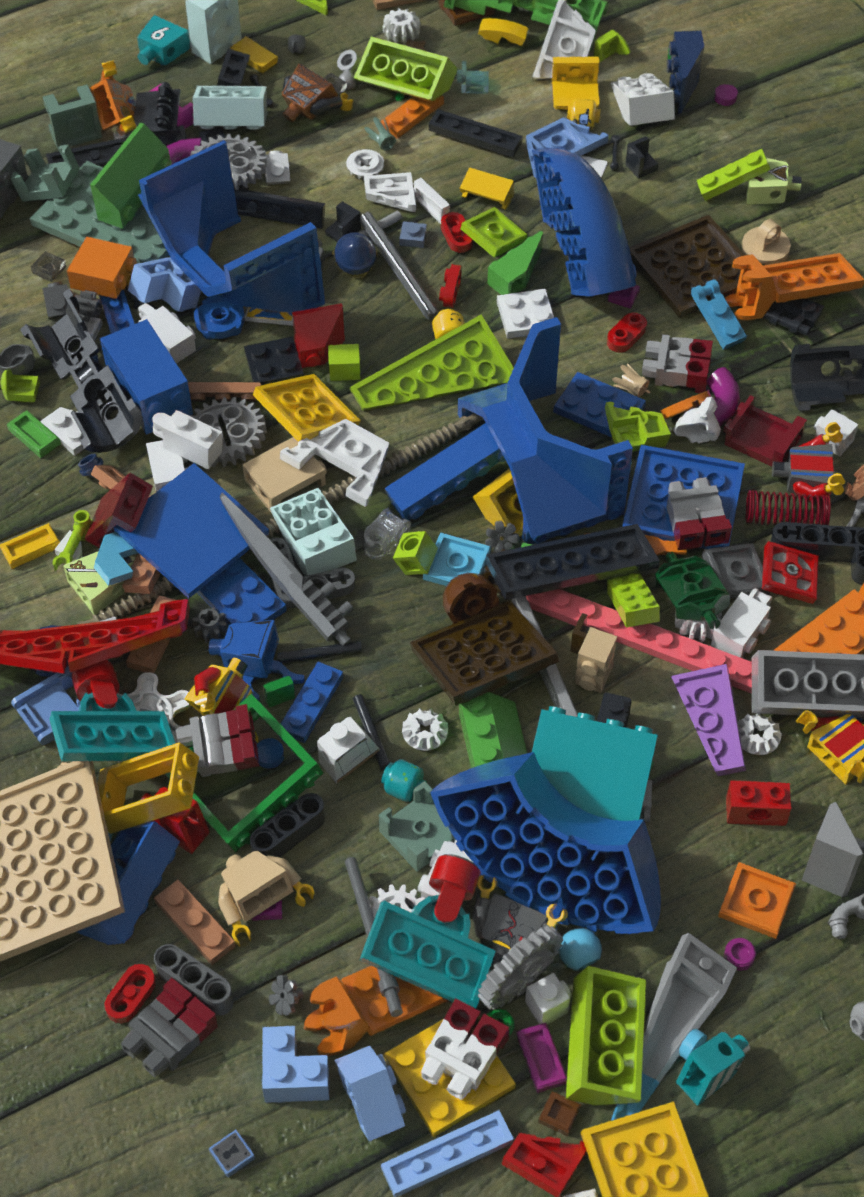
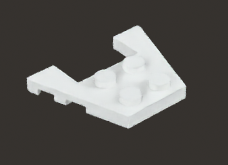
M344 419L319 431V435L310 440L305 438L299 441L296 447L282 449L280 451V459L300 470L314 455H318L329 463L357 477L346 488L345 496L366 507L388 452L389 442Z

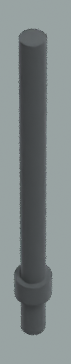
M350 857L345 860V865L368 938L375 918L357 859ZM377 968L380 977L378 982L380 992L383 997H386L391 1016L397 1017L402 1015L403 1009L398 996L400 989L396 977Z

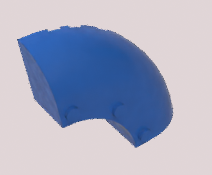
M539 148L532 150L543 222L554 228L555 231H558L556 232V238L559 246L563 250L564 255H568L569 261H566L565 265L572 295L595 296L636 286V268L632 263L622 219L608 188L597 171L585 159L565 149Z
M534 752L492 761L468 769L443 781L430 792L437 812L445 828L448 826L457 842L455 844L461 852L464 851L473 863L478 866L481 875H484L488 882L491 883L495 877L497 886L507 892L506 896L514 902L528 908L531 907L545 915L547 908L551 904H557L553 911L555 918L558 919L564 909L568 913L567 918L558 923L567 926L573 924L597 932L599 929L615 931V933L632 934L655 930L661 907L660 882L654 851L644 819L634 821L612 820L588 813L575 806L563 797L549 782Z

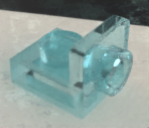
M462 61V70H457V83L461 84V93L488 94L489 71H466L467 61Z

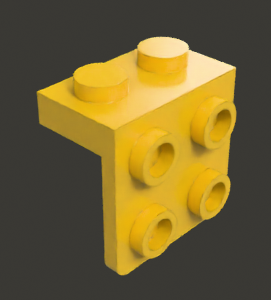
M553 57L552 91L555 109L566 110L568 105L572 104L577 98L594 100L596 102V109L599 108V57Z

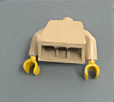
M253 851L244 858L238 854L232 855L226 862L227 868L221 873L224 883L219 888L218 903L228 925L233 927L232 937L237 946H240L236 938L239 933L245 932L250 941L252 938L250 929L241 924V919L247 922L294 892L293 888L296 890L295 901L299 906L304 907L306 905L305 899L300 895L301 893H307L312 900L314 897L313 887L300 882L302 878L286 859L265 856L259 851Z

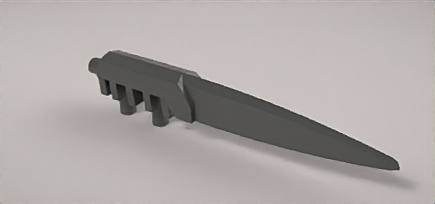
M222 492L220 499L237 529L284 593L327 641L332 642L337 639L343 647L350 643L352 639L345 632L350 627V624L345 617L354 610L353 606L346 601L336 609L327 599L336 590V587L329 581L321 589H318L311 580L306 581L271 540Z

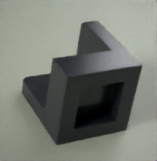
M647 136L630 142L627 145L625 165L638 179L658 171L659 164L648 153L650 139Z
M343 201L336 206L337 220L325 230V234L338 242L346 234L359 232L361 230V212Z

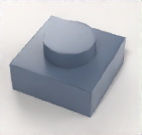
M403 222L400 246L424 248L427 224Z

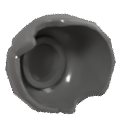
M12 344L1 352L0 372L2 374L5 370L9 369L13 375H29L33 370L35 356L30 346Z

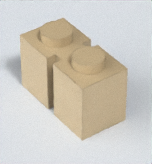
M590 627L578 653L575 684L585 690L602 693L613 668L617 636Z

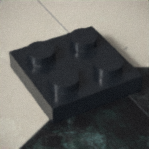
M293 337L244 346V353L252 382H261V385L304 376Z

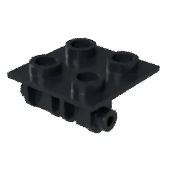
M162 82L158 87V91L138 92L136 94L134 111L136 126L143 123L153 133L176 131L181 89H172L170 83Z

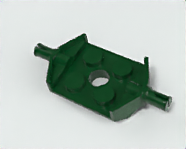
M672 551L671 554L668 552L665 556L668 563L661 565L655 574L656 586L661 584L675 606L676 618L683 620H705L710 629L714 630V626L717 629L721 622L716 615L730 606V594L706 560L698 556L679 559L675 552Z

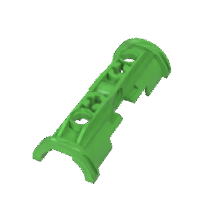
M445 0L444 7L452 10L454 7L484 15L486 6L508 13L511 12L513 6L533 11L531 20L550 25L558 0ZM567 0L566 3L596 30L589 50L592 51L602 15H606L608 10V1Z

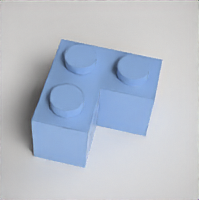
M171 257L134 264L128 286V291L136 296L139 301L149 303L163 299L172 309L178 312L196 308L201 292L199 287L172 261Z
M295 1026L263 1027L262 1089L265 1103L329 1100L327 1055L297 1056Z
M367 1046L334 1060L343 1088L352 1100L361 1130L368 1141L405 1126L401 1114L405 1113L406 1109L401 1096L394 1093L392 1085L397 1084L396 1078L390 1065H386L382 1054L376 1055L373 1049Z

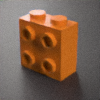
M86 236L67 270L70 287L80 291L96 292L98 295L117 299L121 290H124L127 285V279L131 272H133L134 264H137L133 248Z

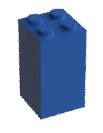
M148 319L100 338L105 364L109 366L127 399L130 400L132 398L136 402L142 413L141 427L146 435L153 432L152 418L156 413H165L172 416L178 410L188 416L193 415L188 381Z

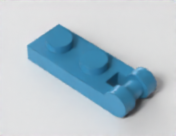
M713 279L708 281L703 287L700 285L693 287L691 295L723 350L745 341L747 335L720 292L718 282ZM710 295L712 300L708 301L705 296Z

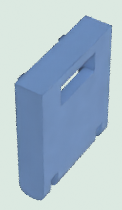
M69 666L66 667L65 673H55L16 696L11 701L12 706L17 710L41 745H45L55 739L49 720L52 711H78L80 701L76 700V706L65 691L73 686V672L70 673Z

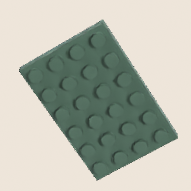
M86 161L80 167L64 197L48 199L30 218L32 226L81 247L86 236L131 246L137 264L169 256L143 205L140 206L133 219L123 229L98 220L90 184L103 167Z

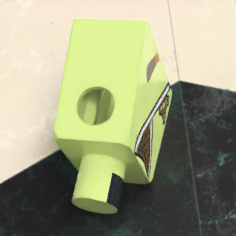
M766 158L771 170L747 181L746 204L785 202L787 190L800 191L802 177L788 176L787 162Z
M98 552L64 565L68 583L93 614H98L100 610L106 608L125 593L122 585L124 581L108 586L94 569ZM129 556L123 558L131 568L133 564Z

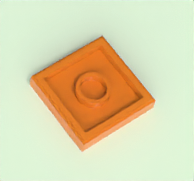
M738 862L718 917L776 939L796 883Z

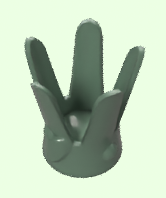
M374 117L373 121L380 134L378 135L369 127H365V131L369 134L370 138L379 144L382 150L386 151L393 148L396 143V137L390 133L386 119H384L387 130L380 120Z

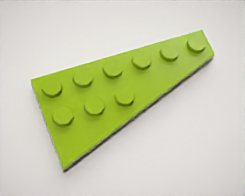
M481 314L351 386L350 391L362 411L503 385L508 383L514 367Z

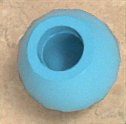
M577 928L564 934L563 946L559 949L561 960L568 968L579 971L600 960L602 947L600 940L594 932L585 928Z

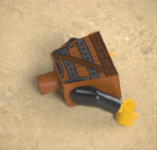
M301 64L297 66L293 74L284 78L282 97L288 107L282 114L292 123L299 114L311 120L331 109L340 108L343 111H350L352 109L353 99L348 100V94L342 93L339 97L332 83Z

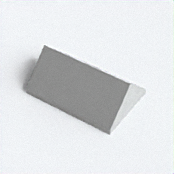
M836 802L831 803L816 837L802 881L844 897L849 893L863 857V852Z

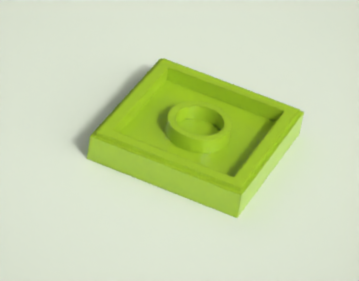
M495 207L462 222L460 228L494 258L524 243L528 237L523 230Z

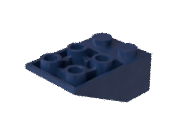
M675 31L673 41L669 42V55H671V59H667V73H671L669 84L670 89L674 88V104L677 105L678 113H682L700 80L704 52L702 31Z

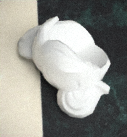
M706 397L700 407L692 408L684 413L672 430L675 432V435L685 436L691 443L717 440L720 436L721 428L714 415L718 407L714 398Z

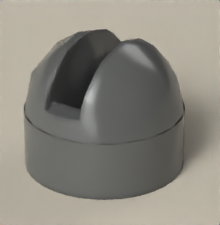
M291 35L288 38L289 51L292 54L304 52L306 39L301 35Z

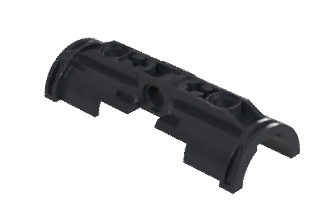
M68 288L63 292L67 301V314L52 327L49 325L33 327L25 324L20 330L25 338L32 340L40 357L51 361L60 379L65 380L72 375L79 389L70 398L78 412L73 410L71 415L84 437L80 440L84 449L96 453L109 452L122 447L137 434L142 424V413L132 398L130 400L127 399L109 366L103 367L100 364L97 354L99 352L98 347L79 314L80 306L73 291ZM80 342L81 345L79 349L75 352H72L75 344ZM104 396H105L106 400L108 401L107 404H106L105 402H103V401H104ZM118 409L117 416L110 420L111 413Z
M810 344L795 345L790 359V381L797 409L804 411L810 410V405L846 402L844 395L864 394V345L811 349ZM852 360L858 364V366L853 368V371L847 367L841 368L840 363L842 365H851ZM827 361H832L834 363L833 371L830 374H823L821 371L822 365Z

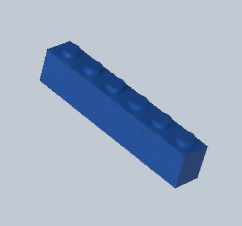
M485 423L385 488L390 503L406 523L411 519L419 518L426 509L442 503L448 495L456 490H462L471 480L477 476L485 475L491 467L506 460Z

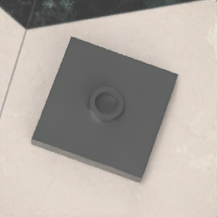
M753 543L704 549L702 553L703 559L709 563L730 594V598L738 597L741 592L749 596L754 588L764 594L769 593V591L762 589L763 566Z

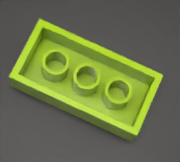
M640 573L607 579L608 596L626 628L660 622V607Z

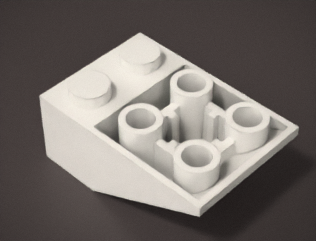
M642 74L640 78L635 79L620 77L618 81L611 82V87L623 119L630 126L675 119L674 91L653 76V74Z

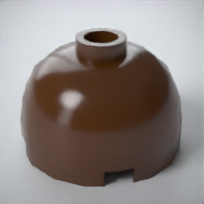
M463 573L453 578L447 584L443 592V607L454 624L499 605L498 591L491 581L481 574Z

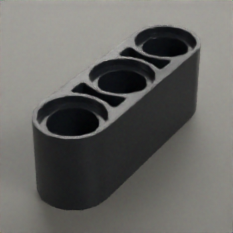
M306 793L257 828L250 837L252 852L259 851L265 856L280 858L319 829L325 821L324 803L321 796L315 793ZM311 809L317 810L312 814L306 813V811ZM288 826L294 827L290 831L282 830L283 828ZM262 844H270L268 848H259Z

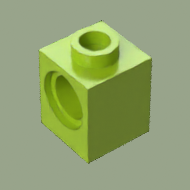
M426 531L403 533L393 559L405 575L428 574L438 548Z

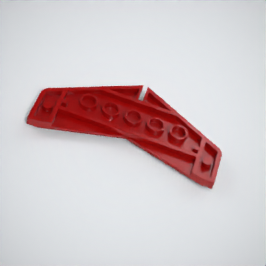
M188 599L162 603L160 604L159 611L125 619L27 631L0 630V664L65 673L68 661L71 673L104 660L122 656L124 653L157 641L181 636L188 625L189 601Z

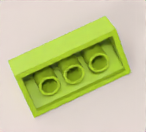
M371 37L354 79L428 101H434L450 89L458 68L448 57Z
M587 966L573 979L566 1099L595 1106L638 1103L641 1101L645 979Z

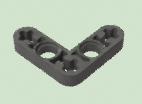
M281 538L270 539L295 567L288 543ZM347 568L333 569L303 577L306 581L311 580L314 584H321L322 586L331 581L336 590L327 599L348 595L355 589V575ZM272 578L276 595L286 604V608L297 607ZM344 579L347 583L342 584L339 580Z

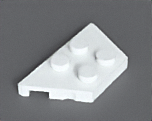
M558 0L532 80L552 79L553 57L588 56L596 30L589 23H586L582 16L565 2L566 0Z

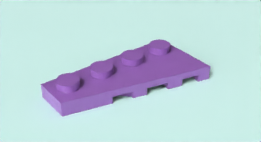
M727 664L671 676L717 776L746 771Z

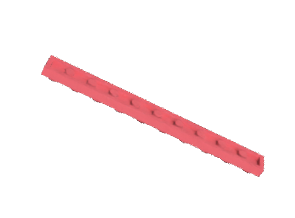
M561 589L526 596L532 610L576 626L582 613L587 614L586 626L617 636L616 642L688 670L696 671L727 664L731 686L752 694V662L650 623L626 628L616 610Z

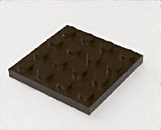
M709 214L629 248L634 265L679 318L700 310L691 295L693 287L698 285L703 287L708 281L715 279L720 286V292L724 298L736 293L741 269L732 268L734 259L745 256ZM710 295L705 296L708 301L712 300Z
M510 600L410 642L413 653L455 706L467 703L471 699L488 692H493L499 687L521 680L527 675L544 670L559 662L558 653Z

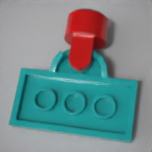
M108 660L74 671L72 673V682L77 698L80 701L78 711H52L49 719L61 761H126L176 744L164 711H136L133 701L126 693L122 696L118 695L119 682L114 667Z
M444 854L437 858L429 880V885L439 892V895H429L416 904L411 912L385 900L382 901L359 960L451 1002H454L456 998L476 1009L480 999L478 997L480 994L478 990L483 987L481 983L487 978L486 975L489 972L496 952L468 938L471 927L469 913L466 914L461 906L463 900L473 898L481 875L478 866L464 857Z

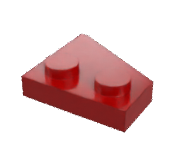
M519 1133L503 1157L502 1165L551 1195L560 1197L585 1157L587 1150L584 1141H580L578 1145L562 1143L560 1138H538L535 1135Z

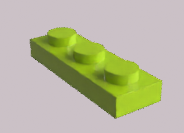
M760 149L711 174L705 175L698 179L697 183L704 200L707 201L771 170L763 150Z

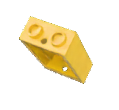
M179 742L100 769L97 784L108 833L112 834L190 809L199 756ZM171 772L168 792L124 806L127 786Z

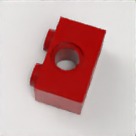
M730 780L726 796L727 823L786 826L791 812L790 783Z

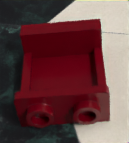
M750 395L745 403L741 402L739 404L735 418L727 421L723 433L726 434L724 445L771 467L773 461L786 462L790 448L796 447L803 437L807 419L797 415L793 423H789L755 407V397Z
M131 472L127 474L102 497L84 540L100 548L104 535L115 532L114 526L119 525L129 532L135 530L153 485Z

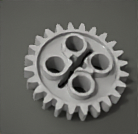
M230 134L226 138L218 135L217 140L209 137L208 143L201 141V146H195V151H191V155H194L223 140L226 141L233 186L236 190H239L240 185L247 188L248 182L256 184V179H262V174L266 173V152L262 151L261 145H256V141L249 142V137L243 140L240 139V135L231 138Z
M223 397L221 403L213 399V405L209 406L203 403V410L194 409L196 416L191 415L190 417L220 431L222 430L218 418H223L231 446H226L222 433V453L212 464V467H215L218 462H221L222 466L226 467L227 461H231L233 465H236V459L238 458L246 461L245 455L250 454L254 456L253 448L261 449L260 441L266 440L265 433H267L264 415L261 414L260 408L255 409L254 403L247 405L246 399L237 403L236 397L231 402H227L226 397Z
M547 925L545 928L540 927L537 932L533 931L527 939L524 937L517 942L508 954L503 955V960L495 964V968L486 975L487 979L481 983L483 987L478 990L480 1000L490 1010L492 1008L495 1010L498 1006L500 1008L503 1007L506 1002L509 1004L515 996L519 997L526 992L527 987L539 979L538 976L547 970V967L554 961V957L559 954L560 951L558 949L563 946L562 942L564 939L552 926L549 927Z

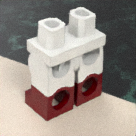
M455 998L431 1044H429L425 1051L426 1061L421 1077L427 1082L436 1085L443 1073L449 1075L453 1079L447 1087V1092L463 1100L471 1088L475 1091L477 1090L496 1055L505 1046L509 1039V1027L486 1014H483L481 1018L480 1011Z

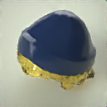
M349 233L341 237L332 252L336 260L335 266L340 271L358 278H364L371 271L377 259V251L373 242L367 236L360 233Z

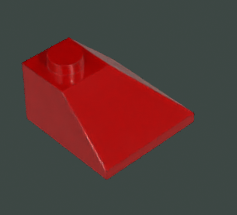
M342 303L292 312L294 341L302 368L326 364L329 360L328 346L342 345L345 341Z

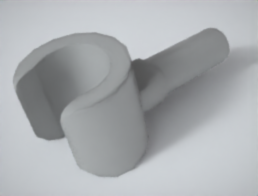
M864 497L857 500L853 516L846 527H854L860 514L864 513Z

